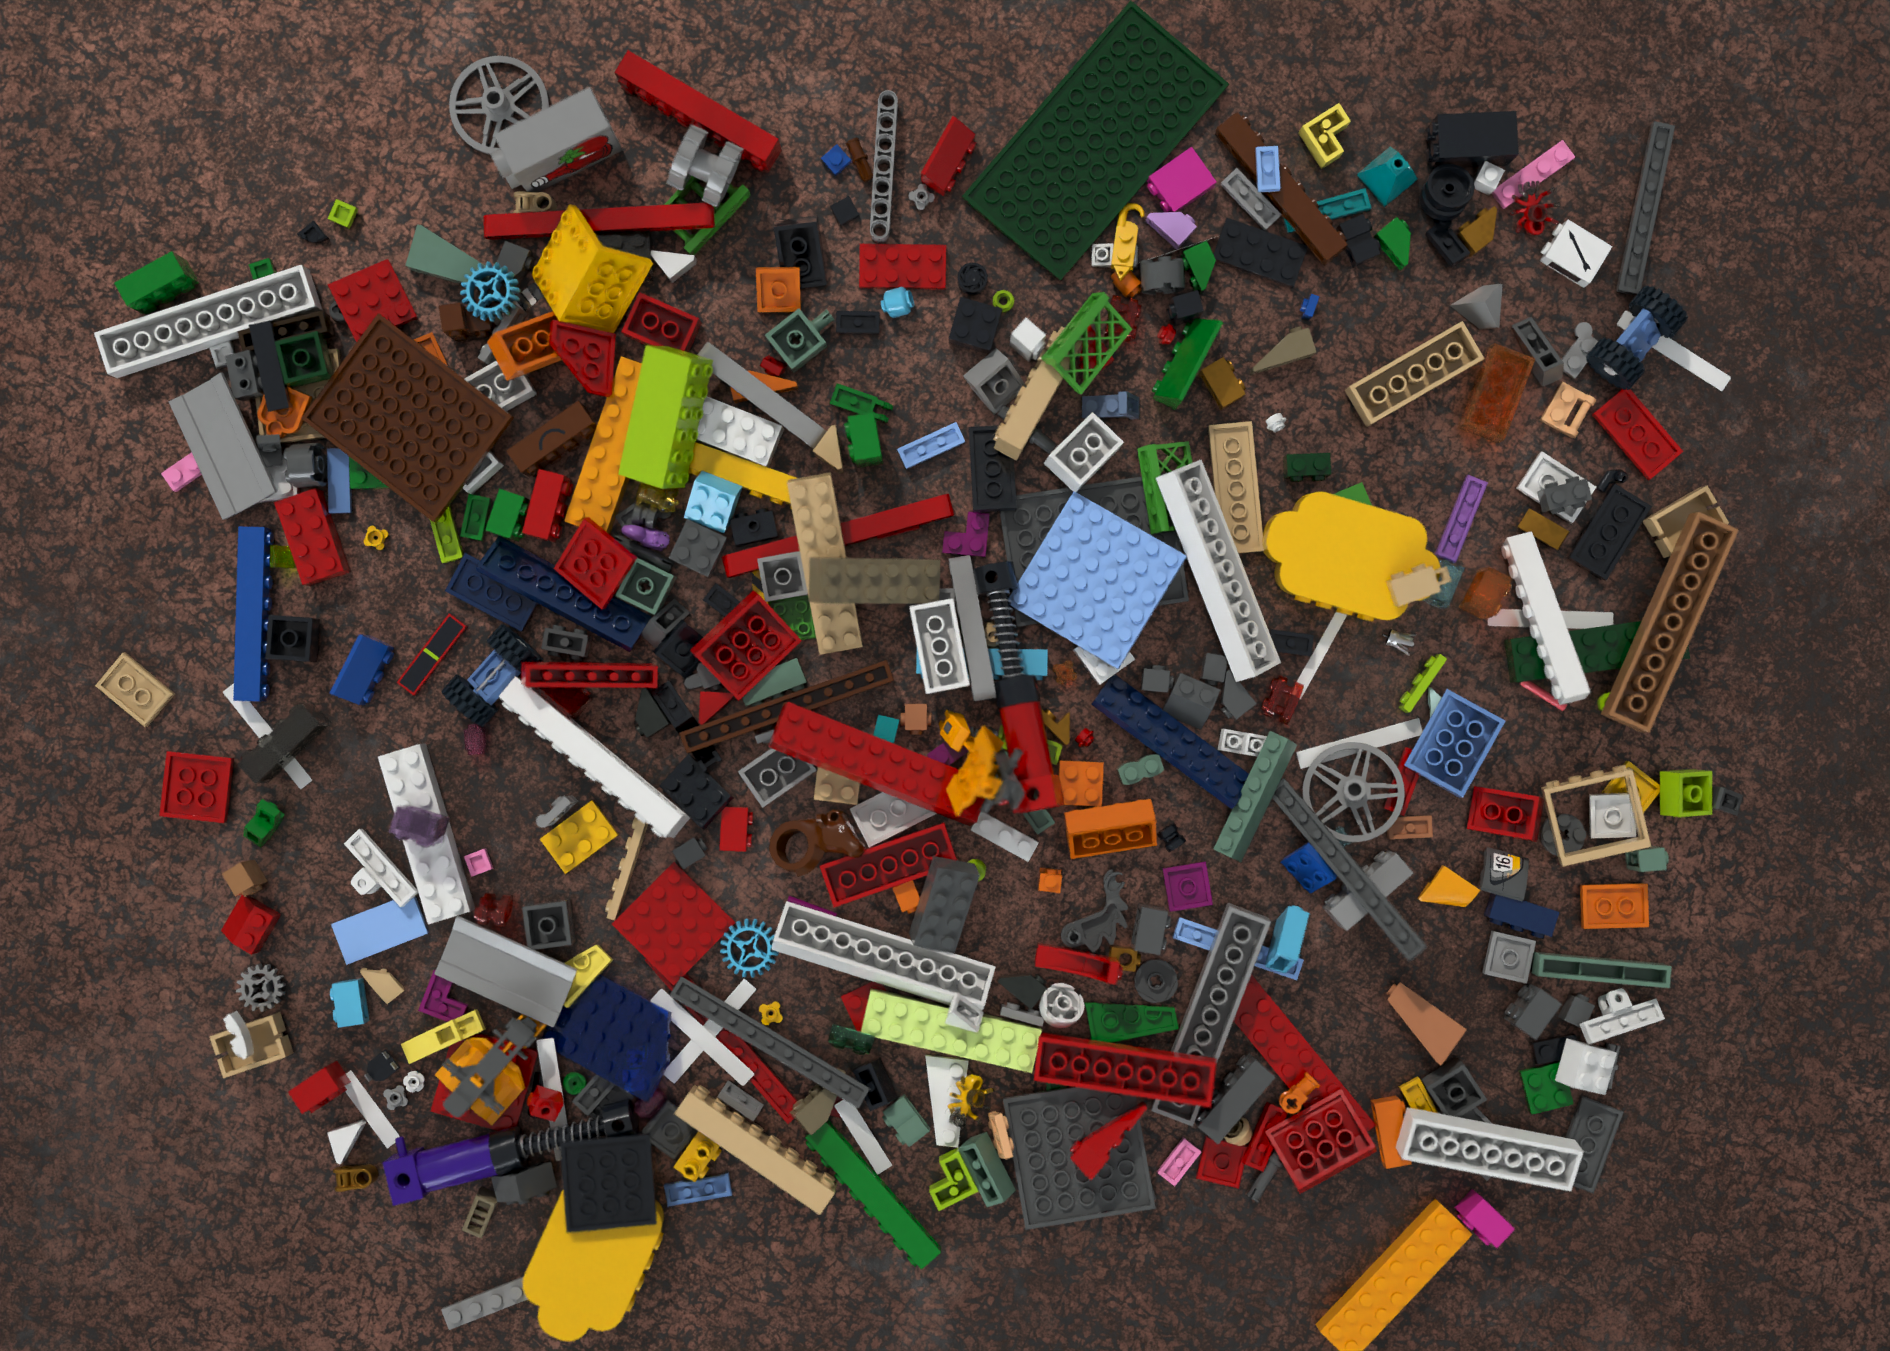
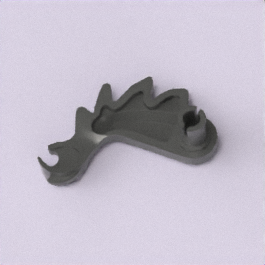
M1113 869L1105 873L1103 884L1106 893V904L1101 911L1066 924L1060 934L1065 945L1077 947L1085 944L1092 952H1095L1100 947L1103 936L1110 945H1113L1116 938V923L1127 928V923L1120 911L1128 910V906L1119 896V892L1125 882L1118 883L1115 880L1117 875H1123V873L1113 871Z

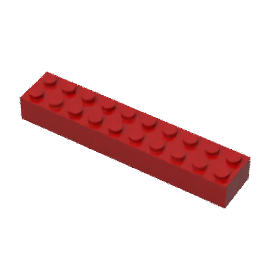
M788 701L782 707L768 745L769 748L968 826L977 823L981 811L980 808L985 800L984 797L976 795L972 804L965 807L960 815H956L946 788L953 776L958 774L959 769Z

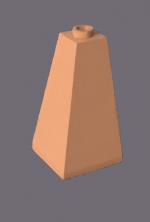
M1401 982L1398 985L1393 984L1387 992V995L1390 996L1387 1000L1435 1061L1442 1066L1467 1029Z

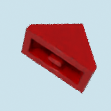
M700 691L699 723L701 725L706 724L735 697L731 693Z

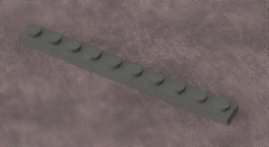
M1283 778L1277 786L1272 797L1273 800L1409 961L1415 959L1428 946L1291 784Z
M682 976L670 994V997L858 1109L870 1088Z

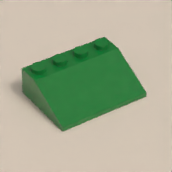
M1194 318L1191 324L1187 322L1182 332L1185 337L1182 343L1177 341L1172 351L1175 356L1172 362L1167 360L1162 370L1165 374L1162 381L1157 379L1152 389V392L1155 393L1152 399L1174 410L1177 409L1223 324L1222 321Z

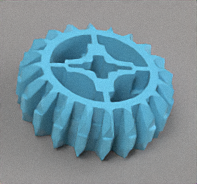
M486 262V267L484 268L479 263L478 271L470 268L473 274L471 276L465 274L464 277L468 282H461V286L466 288L460 291L462 296H466L463 298L462 303L468 304L466 307L467 311H473L472 315L476 318L480 315V319L483 321L489 317V320L494 322L495 315L499 320H502L503 312L508 316L511 314L507 310L509 307L516 309L512 302L520 301V298L514 295L520 293V289L515 287L519 282L517 279H513L515 274L512 271L508 272L506 266L500 269V264L496 262L492 268V264ZM495 275V278L492 277L488 282L480 281L486 276ZM503 279L507 287L505 297L500 293ZM475 287H478L481 291L478 304L474 297ZM488 289L493 290L494 293H493V294H488V293H487V290H488ZM493 301L500 302L496 307L485 308L486 305L489 306Z
M746 918L744 920L745 926L739 920L736 922L738 929L731 925L729 930L732 934L724 933V937L729 940L721 941V945L727 946V948L721 949L720 953L728 954V956L722 959L723 962L731 961L727 966L728 969H731L734 965L737 967L734 974H738L741 969L743 970L742 977H746L747 972L750 971V976L754 978L755 970L758 971L759 975H763L762 967L768 971L771 969L767 962L775 964V958L771 957V955H779V952L771 950L775 934L772 936L768 934L772 931V927H769L766 931L763 929L766 924L764 921L759 927L757 926L758 919H754L752 925H750L749 919ZM743 931H755L749 940L740 939L736 936ZM761 935L767 943V953L763 952L758 945ZM755 939L753 943V949L755 951H751L745 957V954L747 952V947L745 945H749ZM733 943L737 944L736 946L742 951L740 960L733 953ZM751 956L763 959L762 962L756 965L745 964Z

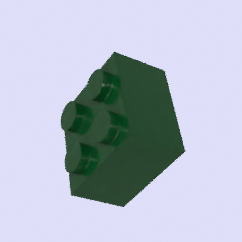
M314 331L274 341L286 385L295 388L330 379L334 374L326 338L320 332Z

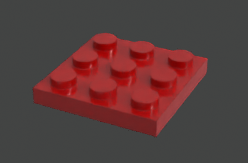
M388 259L327 284L356 343L378 313L396 327L417 319V315Z
M587 517L581 522L553 569L599 608L604 609L608 606L637 557L592 519Z
M167 751L159 816L227 823L234 758Z

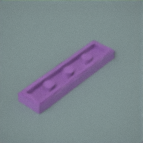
M1466 475L1434 554L1435 556L1456 563L1488 482L1471 475Z

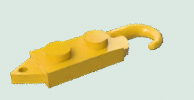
M1128 203L1118 215L1111 269L1115 270L1120 281L1130 270L1133 271L1138 226L1126 220L1127 213L1130 210H1137L1140 213V217H1144L1143 208L1136 203Z

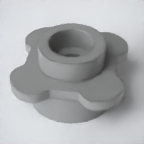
M920 184L918 189L909 193V199L914 201L917 209L923 210L929 202L934 201V194L927 190L925 184Z
M401 1085L392 1090L386 1089L383 1093L388 1102L387 1108L390 1110H394L397 1106L404 1107L408 1104L405 1088Z

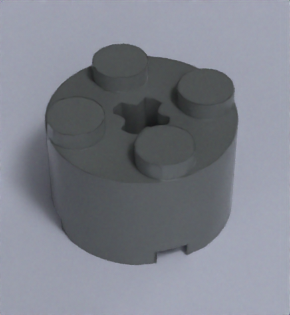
M1171 256L1159 257L1157 262H1153V260L1140 261L1143 294L1156 295V292L1171 294L1185 289L1184 262L1182 258L1171 259Z
M321 443L291 445L290 448H285L284 458L287 461L285 478L287 483H292L296 488L321 487L327 484L324 483V479H328L327 454L322 453L321 449L325 448Z

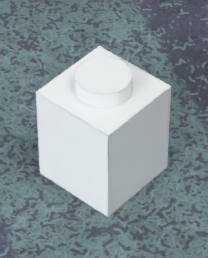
M1484 161L1473 178L1475 189L1489 196L1496 189L1505 170Z

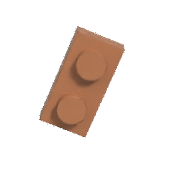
M1432 815L1398 817L1387 830L1388 839L1433 837Z

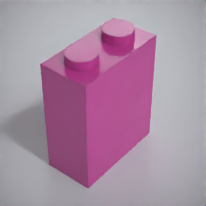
M1190 147L1150 175L1147 187L1153 196L1157 195L1160 199V206L1164 212H1180L1214 188L1217 181L1195 150Z

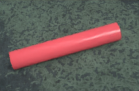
M1522 681L1519 683L1561 711H1564L1567 707V704L1559 705L1558 700L1552 694L1533 682Z

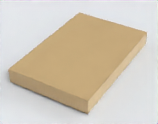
M125 652L119 656L95 685L144 727H148L175 695L173 691Z

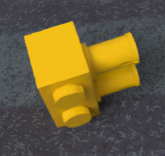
M698 1131L673 1168L693 1182L698 1177L703 1179L709 1170V1167H707L711 1159L715 1161L721 1153L720 1145Z

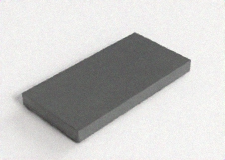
M1582 1095L1578 1101L1565 1138L1576 1140L1584 1151L1573 1186L1594 1194L1624 1112Z

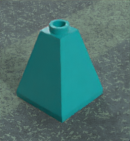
M1392 147L1387 148L1357 174L1359 179L1384 208L1418 180L1408 162Z

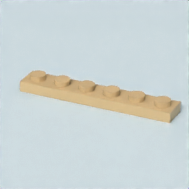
M636 816L632 823V829H634L633 836L628 838L625 849L628 850L626 858H622L619 864L620 877L615 879L612 886L614 896L612 900H608L605 912H608L607 918L611 920H616L620 915L648 827V823H643Z

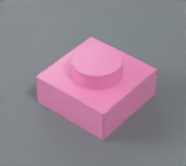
M486 848L464 856L471 877L494 869Z

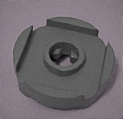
M1556 814L1559 830L1567 831L1566 840L1562 839L1565 853L1580 850L1587 835L1582 823L1573 815ZM1547 818L1540 829L1541 844L1546 851L1557 856L1549 819Z
M1148 959L1137 968L1134 975V986L1144 1000L1150 1003L1163 1002L1175 994L1178 987L1177 974L1168 962L1161 959ZM1159 975V980L1162 983L1160 985L1156 984L1153 987L1150 978Z

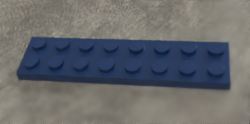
M501 536L497 537L478 563L476 571L628 652H631L641 637L643 629L652 618L614 596L606 608H599L554 570V564Z
M1116 674L1111 676L1091 705L1232 809L1236 806L1242 796L1241 790L1249 773L1167 712L1163 711V709Z

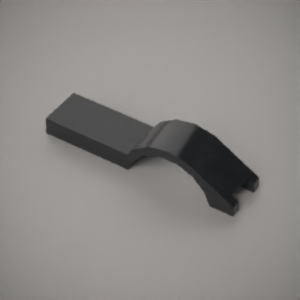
M669 680L651 692L678 733L700 726ZM713 745L692 752L704 773L708 771L707 767L716 761L719 763L723 761Z

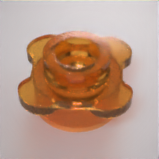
M1066 660L1063 664H1055L1053 666L1058 684H1064L1068 680H1076L1077 673L1073 670V662L1071 660Z

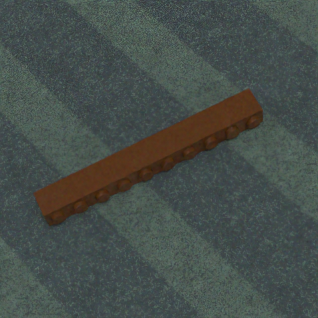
M885 660L691 728L679 734L686 754L777 723L782 707L787 701L811 711L894 682L888 662Z

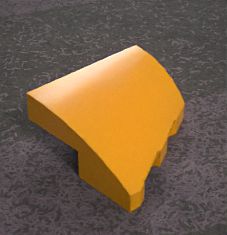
M1442 865L1433 880L1427 883L1417 899L1422 902L1466 907L1477 896L1480 889Z

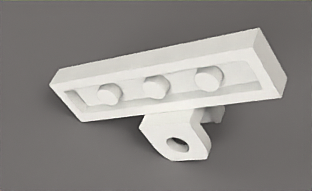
M358 829L344 843L365 867L361 868L351 880V885L360 895L373 894L382 886L400 907H404L418 893V890L363 829Z
M1620 988L1598 997V1004L1603 1016L1585 1021L1579 1025L1589 1045L1662 1021L1665 1018L1657 999L1632 1006L1628 994L1624 989Z

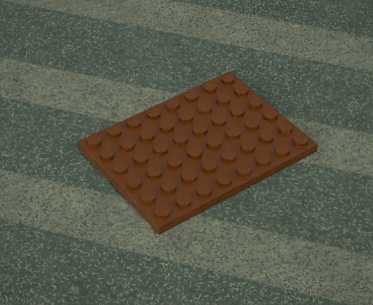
M378 313L301 419L428 519L437 523L514 417Z

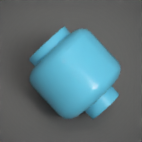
M904 287L886 291L883 297L884 300H881L883 312L888 313L892 318L909 314L912 307H914L912 293Z

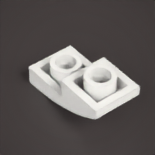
M1092 244V267L1111 268L1114 244ZM1136 245L1135 259H1134V266H1133V268H1137V259H1138V246H1137V245Z
M1221 728L1218 750L1258 757L1267 736Z
M238 1011L230 1013L223 1020L226 1023L227 1030L237 1036L230 1042L233 1046L232 1050L238 1057H242L244 1060L254 1054L252 1038Z

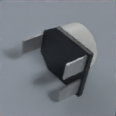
M385 1049L369 1061L367 1074L364 1076L368 1081L372 1079L374 1081H384L401 1067Z

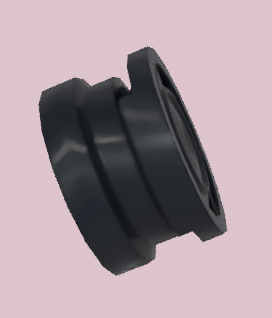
M973 262L963 265L958 272L959 289L969 296L981 294L987 286L988 275L986 269L982 265Z

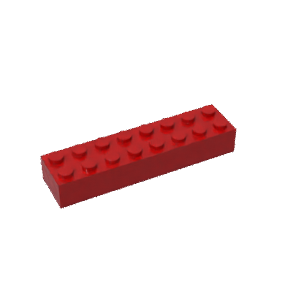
M627 50L614 72L623 91L630 95L633 93L637 94L643 103L649 106L654 104L659 107V112L667 117L671 114L677 118L676 121L686 128L695 125L707 131V137L715 140L714 144L721 149L724 148L726 142L743 148L741 160H749L752 162L751 166L761 172L763 169L769 172L782 151L779 139L629 50Z
M1042 1033L1038 1040L1034 1081L1211 1107L1217 1058Z

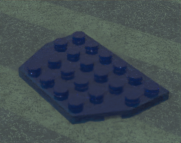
M599 974L569 1008L563 1006L554 1028L547 1025L541 1039L553 1038L556 1052L638 1098L650 1102L670 1062L668 1045L671 1035L669 1029L671 1012Z

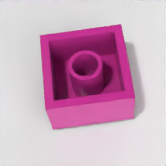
M1473 1189L1454 1207L1459 1212L1457 1217L1473 1230L1487 1246L1492 1243L1498 1248L1515 1230Z

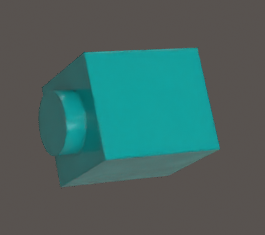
M878 715L873 736L894 744L900 720Z

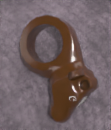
M831 810L827 814H816V819L794 820L781 824L770 838L769 851L776 865L789 872L796 873L800 877L814 870L825 852L843 853L853 858H859L865 852V844L858 838L856 830L850 823L847 814L840 810ZM803 832L807 837L808 850L800 861L790 863L785 853L786 844L794 834Z

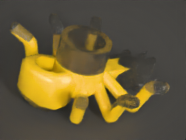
M973 1074L966 1077L962 1076L961 1081L955 1083L961 1095L953 1092L949 1094L951 1097L961 1100V1102L948 1104L949 1112L951 1113L949 1122H953L957 1127L965 1128L968 1115L981 1125V1119L971 1112V1106L989 1111L991 1108L983 1104L985 1101L984 1094L992 1093L995 1089L982 1090L983 1079L980 1076Z

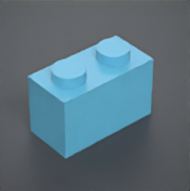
M364 978L333 983L332 988H330V997L334 1001L333 1019L335 1023L337 1022L338 1028L365 1024L370 1021Z

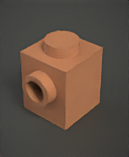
M905 704V713H901V726H905V730H910V735H922L923 730H927V726H931V713H927V704Z

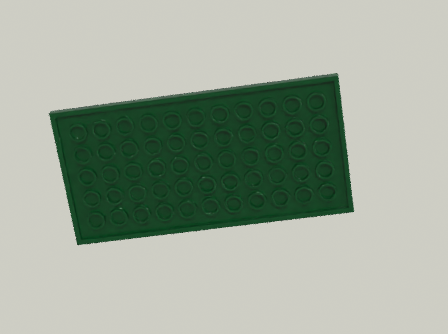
M1130 0L962 195V199L1061 282L1117 217L1120 211L1148 181L1149 176L1160 167L1227 89L1229 83Z

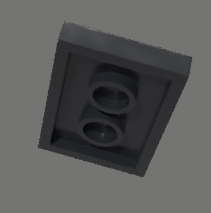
M690 754L659 785L703 830L734 798L707 771L704 773Z

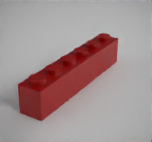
M522 662L521 684L525 687L657 688L658 666L653 663Z

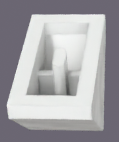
M651 250L652 258L672 283L695 266L697 262L694 255Z
M956 992L950 1003L945 1024L978 1032L984 1012L960 993Z
M360 1120L334 1128L327 1133L336 1163L342 1164L347 1160L366 1121Z

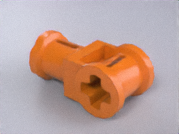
M1307 1072L1304 1074L1305 1077L1296 1086L1293 1085L1288 1091H1284L1279 1096V1104L1287 1113H1297L1301 1109L1302 1104L1308 1099L1307 1096L1315 1088L1320 1087ZM1288 1098L1293 1101L1294 1104L1292 1106L1287 1103L1286 1100Z

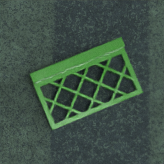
M1104 292L1092 293L1041 358L1046 364H1051L1078 394H1082L1132 330L1128 323L1108 302L1110 298ZM1103 308L1108 311V321H1101L1100 312ZM1108 323L1109 337H1101V324ZM1114 323H1118L1124 329L1119 336H1114ZM1090 324H1095V337L1088 338V327ZM1101 339H1109V349L1105 353H1101ZM1078 340H1082L1083 354H1075V343ZM1088 340H1096V353H1088ZM1096 355V366L1093 369H1089L1088 356ZM1075 356H1083V369L1075 370ZM1064 357H1070V370H1065L1060 365ZM1075 372H1083V382L1080 386L1076 382Z
M1189 441L1159 445L1151 444L1140 447L1137 451L1151 534L1176 531L1175 526L1169 527L1167 517L1170 513L1156 478L1161 476L1160 474L1163 470L1166 473L1171 472L1166 466L1170 459L1178 464L1176 469L1192 463ZM1179 447H1183L1184 457L1182 460L1174 455V452ZM1156 450H1162L1167 455L1163 463L1158 459Z

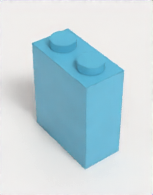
M1288 906L1277 918L1264 967L1285 974L1298 961L1309 913L1303 911L1301 907Z

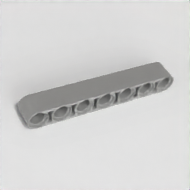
M890 90L883 91L879 95L870 234L872 240L878 244L887 242L891 226L898 99L896 94ZM886 99L894 101V104L890 107H886L882 103ZM887 120L893 123L890 128H883L881 126L882 122ZM883 142H889L891 147L888 150H883L880 148V145ZM882 163L890 166L889 170L884 172L880 171L878 167ZM880 185H886L889 189L885 193H880L877 191V188ZM879 206H884L887 208V212L880 215L876 213V209ZM879 227L884 228L886 233L883 236H877L874 234L875 229Z
M708 341L697 354L712 359V373L811 448L814 449L827 432Z
M967 555L948 558L973 700L980 701L996 698L971 557Z

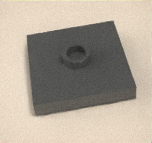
M667 1099L640 1134L650 1133L651 1144L675 1160L698 1130L674 1113L679 1107Z

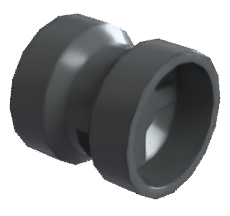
M636 503L632 515V524L638 526L643 524L647 528L654 529L659 508H646L643 504Z

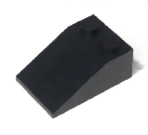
M818 215L775 221L773 229L780 267H800V289L827 285Z

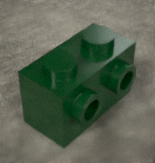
M1330 453L1287 454L1283 457V478L1290 479V482L1304 481L1303 478H1312V481H1324L1325 477L1331 475Z

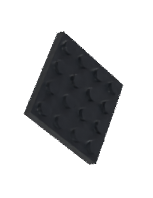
M650 1133L560 1142L566 1233L657 1224Z

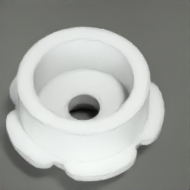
M1281 413L1274 414L1265 421L1267 429L1273 430V432L1280 431L1285 427L1284 423L1287 419L1283 418Z
M411 1071L404 1077L403 1084L406 1086L407 1091L412 1093L415 1091L419 1092L424 1087L425 1078L421 1073Z

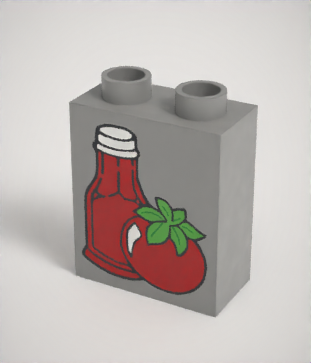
M588 87L494 134L500 149L491 153V157L501 176L506 178L512 189L522 185L527 192H540L623 149L594 93Z

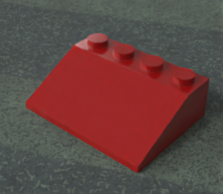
M753 590L690 651L739 701L802 640L765 600Z
M1342 1089L1265 1131L1299 1194L1376 1152L1375 1144Z

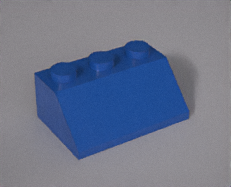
M359 634L330 694L358 705L369 703L374 695L372 690L375 684H378L384 675L382 670L385 664H389L393 658L394 653L392 650L394 647L371 635Z

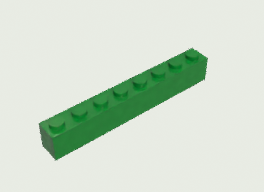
M829 1119L814 1134H806L807 1146L813 1152L817 1151L822 1156L820 1158L821 1162L827 1168L831 1167L836 1172V1179L842 1185L845 1183L851 1189L849 1191L851 1196L856 1201L860 1200L865 1205L863 1207L865 1212L871 1218L874 1216L879 1221L878 1226L885 1234L889 1232L894 1238L892 1241L899 1250L904 1249L908 1254L907 1259L914 1267L918 1265L922 1270L941 1253V1246Z

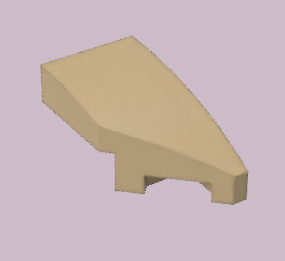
M362 968L360 970L365 980L386 1004L390 1003L404 991L403 985L390 972H387V969L367 970V968Z

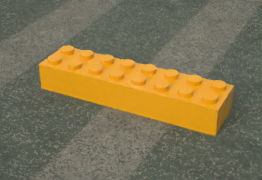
M622 356L620 358L613 378L612 395L606 398L564 519L568 524L579 527L583 519L589 517L608 534H611L616 520L615 516L618 514L630 479L619 475L618 472L642 363Z
M1434 1199L1315 1324L1316 1327L1339 1351H1363L1473 1234L1438 1200Z

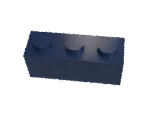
M1490 893L1484 916L1490 917L1489 922L1502 926L1503 922L1511 924L1510 929L1520 932L1528 929L1532 931V936L1544 939L1545 935L1552 937L1560 912L1526 901H1518Z

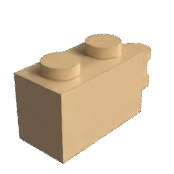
M1425 564L1412 567L1413 572L1404 575L1402 571L1391 575V580L1386 581L1394 606L1399 607L1441 592L1439 586L1452 580L1447 566L1433 570L1432 566L1425 567ZM1439 573L1442 580L1437 581L1435 574Z

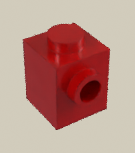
M537 1085L534 1093L531 1092L527 1100L530 1115L555 1122L564 1105L562 1092Z

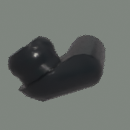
M1621 469L1607 470L1596 484V490L1604 493L1610 484L1626 482L1628 474Z

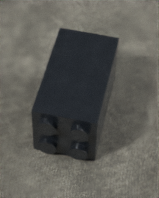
M1517 112L1437 114L1428 125V128L1425 129V140L1429 141L1426 161L1427 163L1430 162V169H1435L1442 164H1455L1462 168L1480 167L1484 161L1495 166L1509 165L1519 155Z

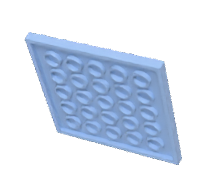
M1073 491L1017 583L1018 589L1013 590L1008 599L1012 601L1009 605L1119 670L1187 556Z

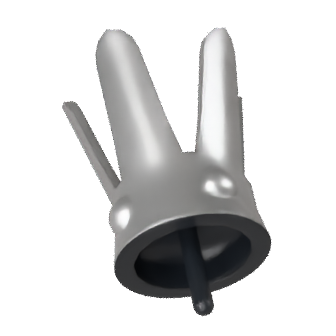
M1393 629L1390 630L1388 635L1382 634V636L1387 637L1385 645L1393 646L1408 656V648L1401 644L1413 646V637L1410 636L1417 635L1400 633Z

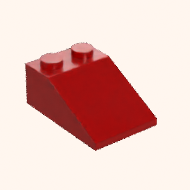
M1474 786L1467 829L1537 842L1544 799L1539 796Z

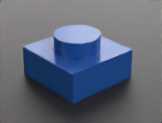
M838 144L821 157V161L835 176L852 162Z
M1311 294L1308 299H1303L1300 311L1303 312L1302 319L1309 321L1313 317L1320 296Z

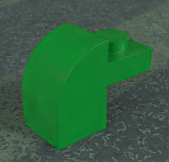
M262 799L257 804L255 816L245 825L243 836L262 848L275 833L285 814L279 811V808L274 803L266 802Z

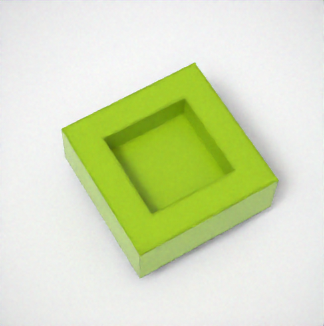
M336 199L328 219L350 229L358 209Z

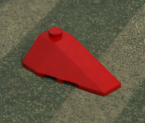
M1142 1101L1084 1137L1081 1142L1077 1140L1070 1148L1072 1152L1070 1159L1090 1180L1094 1178L1110 1158L1111 1152L1109 1150L1118 1147L1123 1141L1124 1131H1130L1145 1112L1147 1104Z

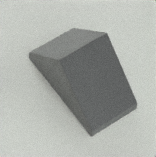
M1712 786V809L1738 816L1743 795L1723 787Z

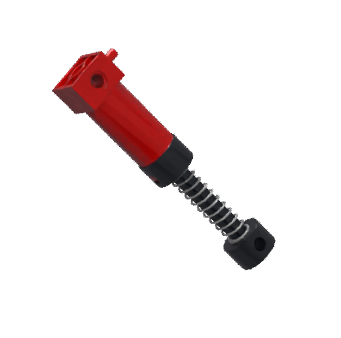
M1004 561L979 566L973 569L977 595L980 597H990L988 602H991L992 608L989 610H993L994 617H991V619L995 621V625L992 627H996L997 633L994 635L998 636L996 644H999L1000 650L997 652H1001L1002 658L999 661H1002L1003 667L1001 669H1004L1005 673L1002 676V680L995 682L994 686L1008 758L1011 757L1015 748L1023 751V755L1018 761L1019 765L1013 771L1023 787L1024 797L1017 809H1013L1014 814H1023L1064 806L1059 775H1054L1036 675L1022 673L1024 667L1020 665L1023 661L1022 658H1019L1021 650L1017 649L1020 642L1016 641L1018 634L1014 633L1016 625L1012 623L1015 617L1011 616L1013 609L1009 607L1012 601L1007 597L1011 591L1018 589L1013 562ZM998 575L997 581L993 583L994 577ZM1036 789L1039 791L1037 799L1034 798V791ZM1003 799L1002 802L998 805L1002 806L1007 805L1009 803L1007 800Z

